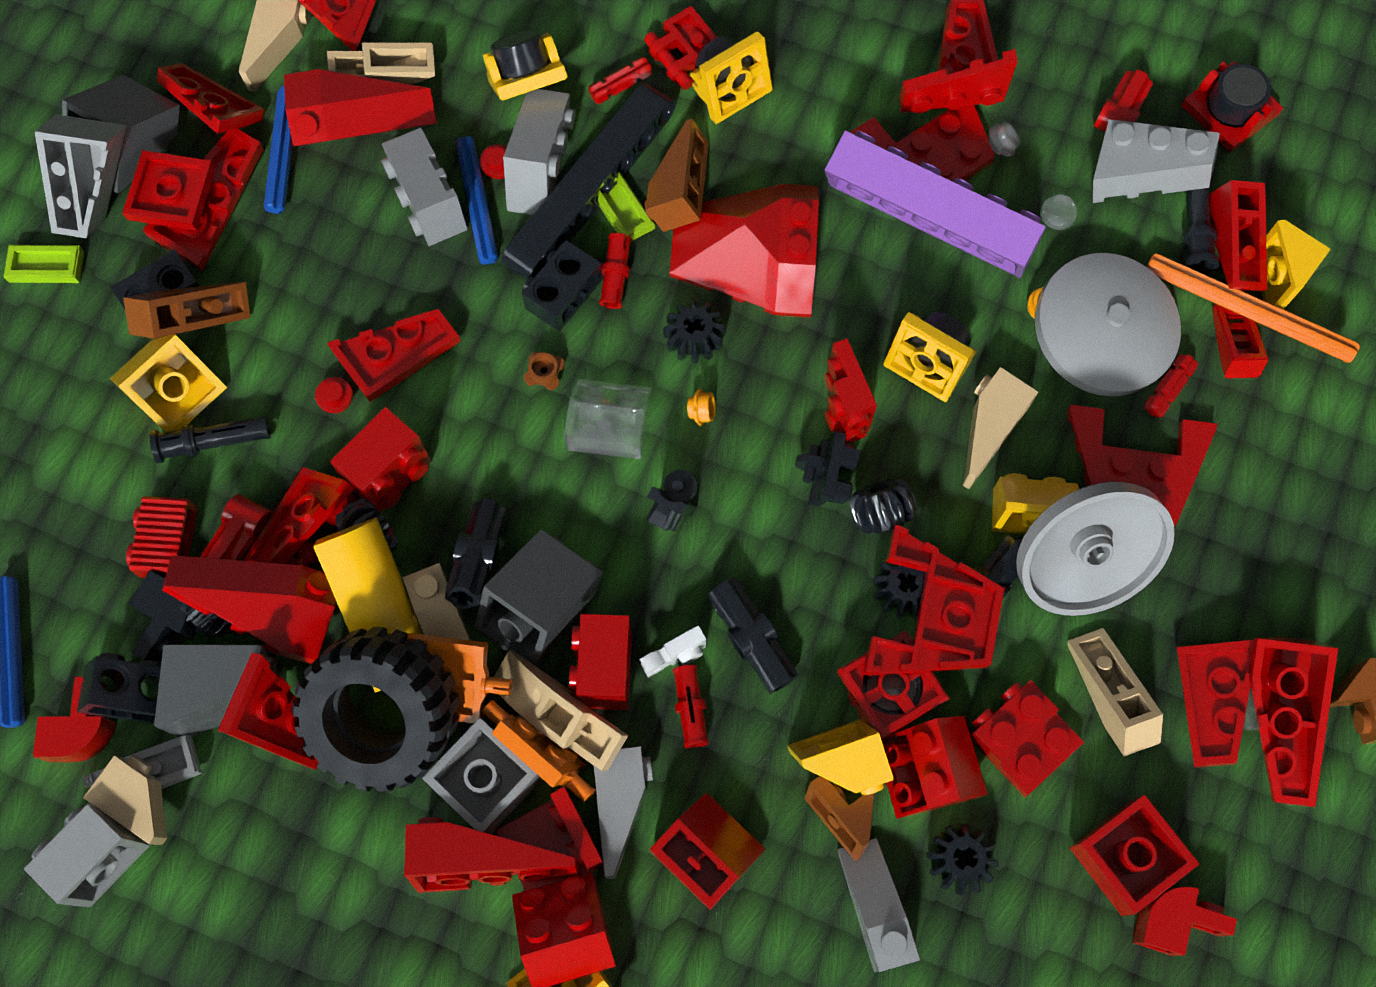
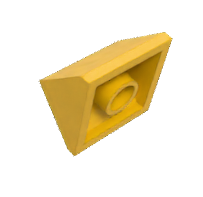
M1278 220L1266 235L1267 290L1261 291L1264 301L1285 309L1304 287L1331 249L1290 222Z

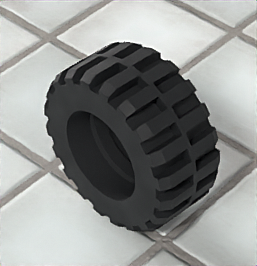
M372 627L368 632L362 628L352 631L346 637H340L304 671L305 675L298 681L295 689L297 698L293 700L292 704L293 716L299 717L294 723L298 738L303 737L305 743L302 747L308 757L313 755L319 762L316 766L324 773L329 771L336 776L335 781L343 785H347L350 782L356 784L355 789L369 792L373 787H376L378 792L393 791L396 785L399 788H404L412 784L417 777H422L431 768L452 739V733L457 728L459 715L456 711L460 707L459 694L452 692V688L456 684L452 673L444 672L442 666L445 662L437 653L432 656L426 650L428 647L426 643L420 639H417L415 642L407 639L409 634L396 629L392 634H388L385 627ZM350 684L370 685L388 694L396 702L403 714L406 732L387 733L367 724L358 715L352 704Z

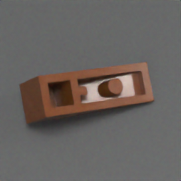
M693 119L687 120L648 185L647 199L644 203L645 211L648 217L654 220L663 232L701 220L709 141Z
M246 282L162 290L123 297L129 334L153 339L251 318Z

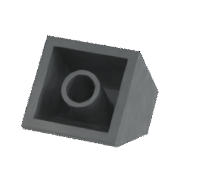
M125 75L62 99L63 116L127 125L112 191L116 193L123 191L133 181L142 150L160 153L177 136L180 105Z
M541 529L484 586L474 629L506 653L509 650H513L540 668L595 596L603 572L597 569L591 561L583 559L567 548L561 540L550 536Z
M163 645L154 726L177 737L187 734L194 737L219 726L252 652L263 655L270 663V669L285 681L287 678L286 667L282 665V661L261 645Z

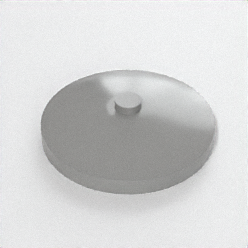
M1094 253L1071 260L1048 280L1039 295L1036 305L1035 330L1039 345L1046 359L1065 380L1089 393L1103 396H1123L1138 392L1155 382L1168 370L1179 349L1181 322L1177 305L1170 291L1150 269L1125 256L1111 253Z
M1108 482L1079 489L1051 505L1029 527L1022 539L1017 554L1016 568L1019 580L1035 604L1055 614L1070 616L1087 615L1112 608L1140 592L1161 571L1169 558L1174 543L1173 520L1168 510L1154 493L1136 484Z

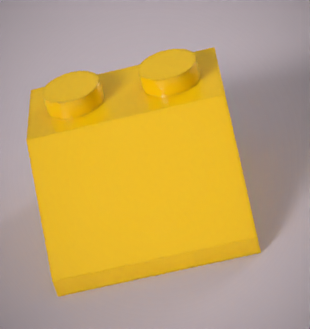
M176 334L152 339L109 378L165 432L182 429L183 425L189 424L227 388Z
M1017 473L1000 477L993 488L992 532L1026 534L1029 527L1046 509L1063 497L1079 490L1078 484L1066 483V480L1060 477L1032 480L1028 479L1026 475Z

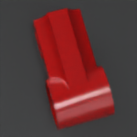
M1138 69L1126 71L1116 87L1112 98L1107 99L1093 127L1106 132L1109 119L1136 123L1141 113L1139 110L1153 85L1148 74Z
M241 494L234 495L223 509L221 526L200 557L241 561L253 541H256L267 524L273 511Z

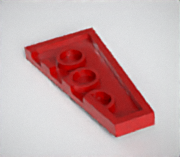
M238 128L227 131L204 158V160H211L216 169L197 231L148 223L143 229L146 236L170 252L175 249L184 261L203 272L264 150L261 143Z

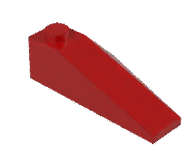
M321 69L284 75L285 109L293 146H303L438 124L431 88Z
M172 555L169 560L162 591L205 615L213 613L232 624L230 629L238 634L243 635L244 632H247L265 642L264 648L270 652L310 664L319 656L336 602L325 573L302 565Z
M1255 637L1249 678L1271 797L1277 803L1315 807L1338 654V648L1319 641L1287 637Z
M437 817L418 819V824H406L404 876L418 893L472 889L473 880L490 883L493 886L506 885L508 881H511L512 875H520V879L525 881L578 875L576 860L571 856L449 822H443V819Z

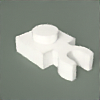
M697 626L667 642L663 648L642 657L640 664L648 678L669 665L673 666L678 662H681L682 665H687L703 655L701 650L706 648V638L700 627Z

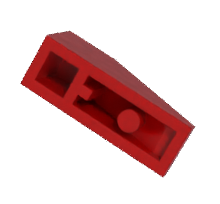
M1231 180L1210 193L1211 226L1216 229L1218 235L1215 241L1217 252L1229 289L1267 290L1265 183Z

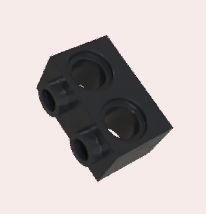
M566 240L559 249L555 248L548 254L541 271L537 275L530 276L525 282L521 293L525 309L560 332L603 280L601 263ZM568 268L579 269L574 274L563 273ZM547 294H554L557 296L552 301L541 300V298Z
M174 249L113 285L111 289L125 309L123 297L171 290L180 282L182 284L175 289L197 287L200 285Z
M103 653L94 657L84 667L77 713L154 724L161 662L145 660L141 661L140 664L124 661V656L113 653ZM100 676H107L113 680L115 692H109L101 686ZM141 683H148L153 687L155 691L154 699L148 698L143 694Z

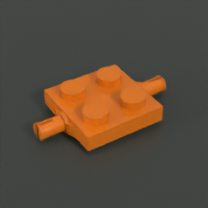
M415 633L408 635L407 639L413 642L420 639L428 645L426 650L432 656L437 653L445 662L442 666L444 672L452 673L456 683L452 688V692L459 694L460 707L456 711L459 715L458 722L475 723L479 718L483 720L484 714L482 711L488 693L511 695L513 688L511 686L513 684L512 679L489 676L487 668L488 642Z
M495 700L490 701L485 706L482 713L497 725L491 733L552 788L561 785L569 788L583 803L589 800L596 789L592 788L579 776V773L586 766L578 758L579 754L570 748L563 749L521 715L516 717L512 714L509 715Z

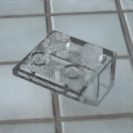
M578 379L569 400L564 430L567 450L642 459L651 387Z

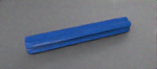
M284 85L277 92L264 199L265 211L274 214H281L285 209L293 145L285 109Z
M471 136L459 137L455 143L479 262L482 265L493 264L498 261V254L474 138Z
M13 576L0 577V726L14 728L22 726L25 722L18 580L13 578Z

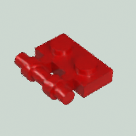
M692 6L663 22L665 36L659 38L655 32H650L644 38V42L649 47L650 55L655 61H660L664 65L670 80L673 83H678L683 90L689 89L694 82L688 72L695 69L699 53L710 41L718 38ZM676 47L684 55L679 60L671 53V50Z

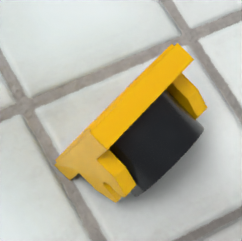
M528 30L511 34L490 45L492 54L491 52L482 54L489 83L502 101L567 78L564 65L560 62L553 38L549 33L541 35L538 30Z
M758 31L740 42H736L729 36H720L705 45L698 55L695 70L690 73V76L695 81L692 83V86L699 97L707 104L709 117L715 124L720 123L773 90L765 37ZM735 95V97L730 98V99H719V98H729V97Z
M908 312L901 322L883 365L940 400L947 402L957 383L972 362V358L977 350L969 346L970 338L968 331L953 316L942 312H931L924 315L921 319L914 313Z

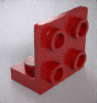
M565 787L551 793V801L497 830L499 837L574 857L578 866V875L593 872L604 866L603 859ZM573 876L537 881L520 879L526 891Z

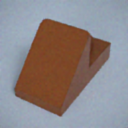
M1369 658L1354 665L1331 695L1330 707L1354 705L1353 725L1356 732L1360 734L1362 745L1376 744V658Z
M819 776L810 782L804 799L856 862L862 858L870 841L874 793L863 795L848 805L842 789L837 784L830 783L829 780Z

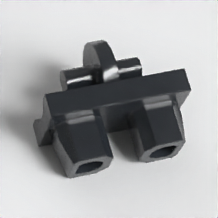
M836 431L831 439L822 440L820 446L810 445L808 454L797 455L795 466L804 471L803 482L812 484L809 504L820 506L826 502L844 504L851 499L852 482L838 478L839 468L849 472L856 468L860 450L845 443L846 434Z
M674 470L669 473L664 480V489L652 487L647 496L655 502L646 520L666 531H675L682 516H692L697 508L692 503H687L696 494L697 481L690 472L685 470Z

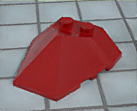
M779 184L702 202L701 220L673 229L670 276L711 292L714 289L733 296L732 299L741 303L746 301L763 307L765 312L773 315L811 317L816 267L819 207L818 186Z

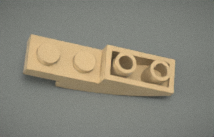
M509 650L494 677L512 679V693L510 696L499 695L517 713L560 747L572 749L601 771L609 770L629 735L571 696V690L515 651Z

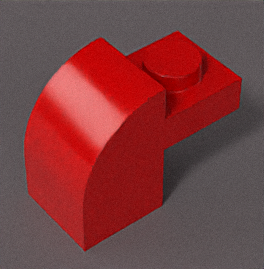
M83 677L74 678L70 716L38 717L33 750L34 758L47 762H80L100 753L112 739L116 729V722L103 716L77 713ZM100 681L101 686H102L105 690H107V689L105 688V685H106V684Z
M1180 887L1168 889L1139 912L1132 943L1171 956H1185L1191 927L1220 937L1234 936L1237 919L1224 915V908L1213 903L1198 901V906H1196L1199 893L1197 888Z

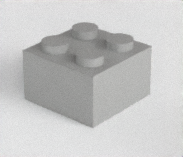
M479 718L422 779L475 830L492 834L543 779L492 735L493 729Z
M87 804L85 807L76 809L66 818L63 824L65 827L53 839L43 842L36 848L32 854L33 860L24 870L57 904L91 907L140 857L150 844L97 807Z

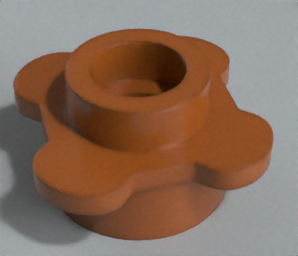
M545 352L532 353L529 356V371L524 374L525 383L528 386L542 385L548 390L556 389L560 384L558 379L559 372L564 368L563 359L560 356H553ZM543 368H546L548 371L547 373L543 374L541 373V370Z

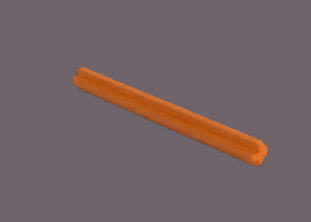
M1158 253L1154 254L1147 264V268L1161 280L1346 363H1350L1359 351L1360 344L1352 339L1246 292L1229 289L1228 284Z

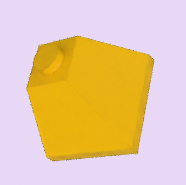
M861 719L787 745L789 753L804 769L854 793L861 792L862 795L873 794L882 790L884 783L894 780L879 732Z

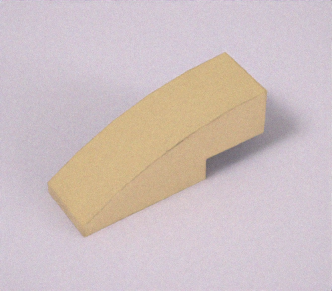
M362 43V51H327L328 71L409 85L435 76L432 43Z

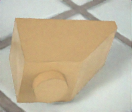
M132 755L129 759L113 756L83 798L148 844L163 845L167 839L161 782L150 774L153 767L135 755Z

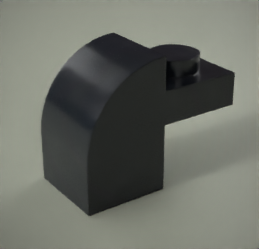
M151 570L128 602L130 606L152 618V621L131 653L143 660L161 662L163 645H176L175 640L179 634L193 641L196 635V628L192 622H186L187 614L179 609L182 601L162 591L165 578Z

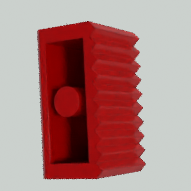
M143 496L140 507H137L133 514V525L136 529L135 540L127 548L126 562L129 570L140 578H145L150 570L165 578L172 555L190 557L198 507L189 499Z

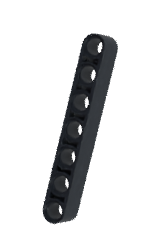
M645 83L641 84L508 244L502 256V264L526 280L532 275H537L544 267L548 254L555 248L559 249L566 240L571 242L599 208L598 197H596L598 190L603 195L604 193L608 195L617 184V180L614 182L612 176L618 178L617 173L620 171L624 177L667 124L674 112L675 101Z

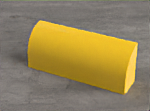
M377 517L316 540L313 547L349 632L361 628L368 632L372 627H385L388 634H392L396 629L408 634H423ZM373 687L375 693L381 691L380 689Z

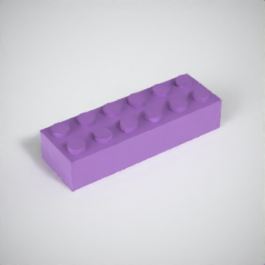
M846 130L844 131L825 168V173L831 187L1021 279L1041 241L1046 227L1040 224V217L1026 210H1021L1020 213H1017L1006 207L1008 203L993 194H987L986 197L973 192L974 187L970 183L962 179L954 178L952 182L940 176L941 171L931 164L921 162L919 166L907 160L908 155L895 147L889 146L885 150L875 145V139L866 133L856 131L855 134H852Z

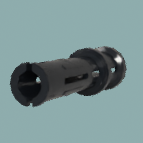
M1209 188L1186 191L1188 229L1183 237L1184 243L1188 246V258L1185 260V266L1203 274L1210 273L1219 267V258L1215 255L1214 243L1218 235L1216 229L1211 226Z
M263 415L261 417L200 428L186 424L182 426V429L160 433L158 430H152L149 437L153 457L156 463L159 464L164 463L166 458L182 455H188L190 458L196 457L200 454L201 450L270 439L271 432L266 415Z

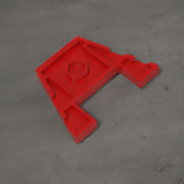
M967 105L959 109H948L897 143L874 117L850 131L852 134H855L856 131L868 134L875 139V145L885 150L891 146L903 151L908 155V161L919 166L921 162L931 164L941 171L940 176L952 182L954 178L966 181L991 165L995 158L975 105Z
M1070 405L1067 410V417L1069 423H1072L1076 437L1074 443L1077 453H1080L1085 470L1083 475L1086 486L1108 482H1125L1144 487L1159 498L1168 510L1175 527L1216 432L1217 423L1183 419L1178 424L1177 455L1103 446L1104 409Z
M895 525L892 530L886 562L926 573L913 642L911 646L873 636L869 642L863 674L871 676L987 668L992 664L1005 588L962 562L958 564L939 552V548L927 541L923 543L908 534L909 530Z

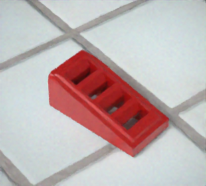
M1217 304L1214 305L1212 314L1221 367L1225 378L1259 377L1269 359L1256 322ZM1242 319V323H1228L1227 321ZM1244 333V335H1232V334ZM1236 347H1246V349H1237Z

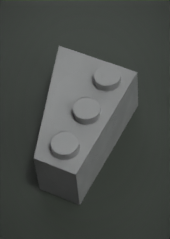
M542 89L526 93L503 156L507 211L533 215L554 190L562 155L566 152L568 130H573L575 123V109H570L569 93Z
M55 114L35 131L51 233L87 238L106 219L127 125Z
M1109 119L1093 179V203L1104 202V198L1122 195H1127V199L1139 197V193L1162 190V194L1209 188L1220 133Z
M418 128L382 143L386 158L381 159L382 165L389 180L396 177L400 185L395 187L394 190L402 207L410 206L413 215L408 216V219L416 237L423 234L429 247L468 230L457 194L453 188L450 189L446 181L447 176L443 168H440L436 155L423 130Z

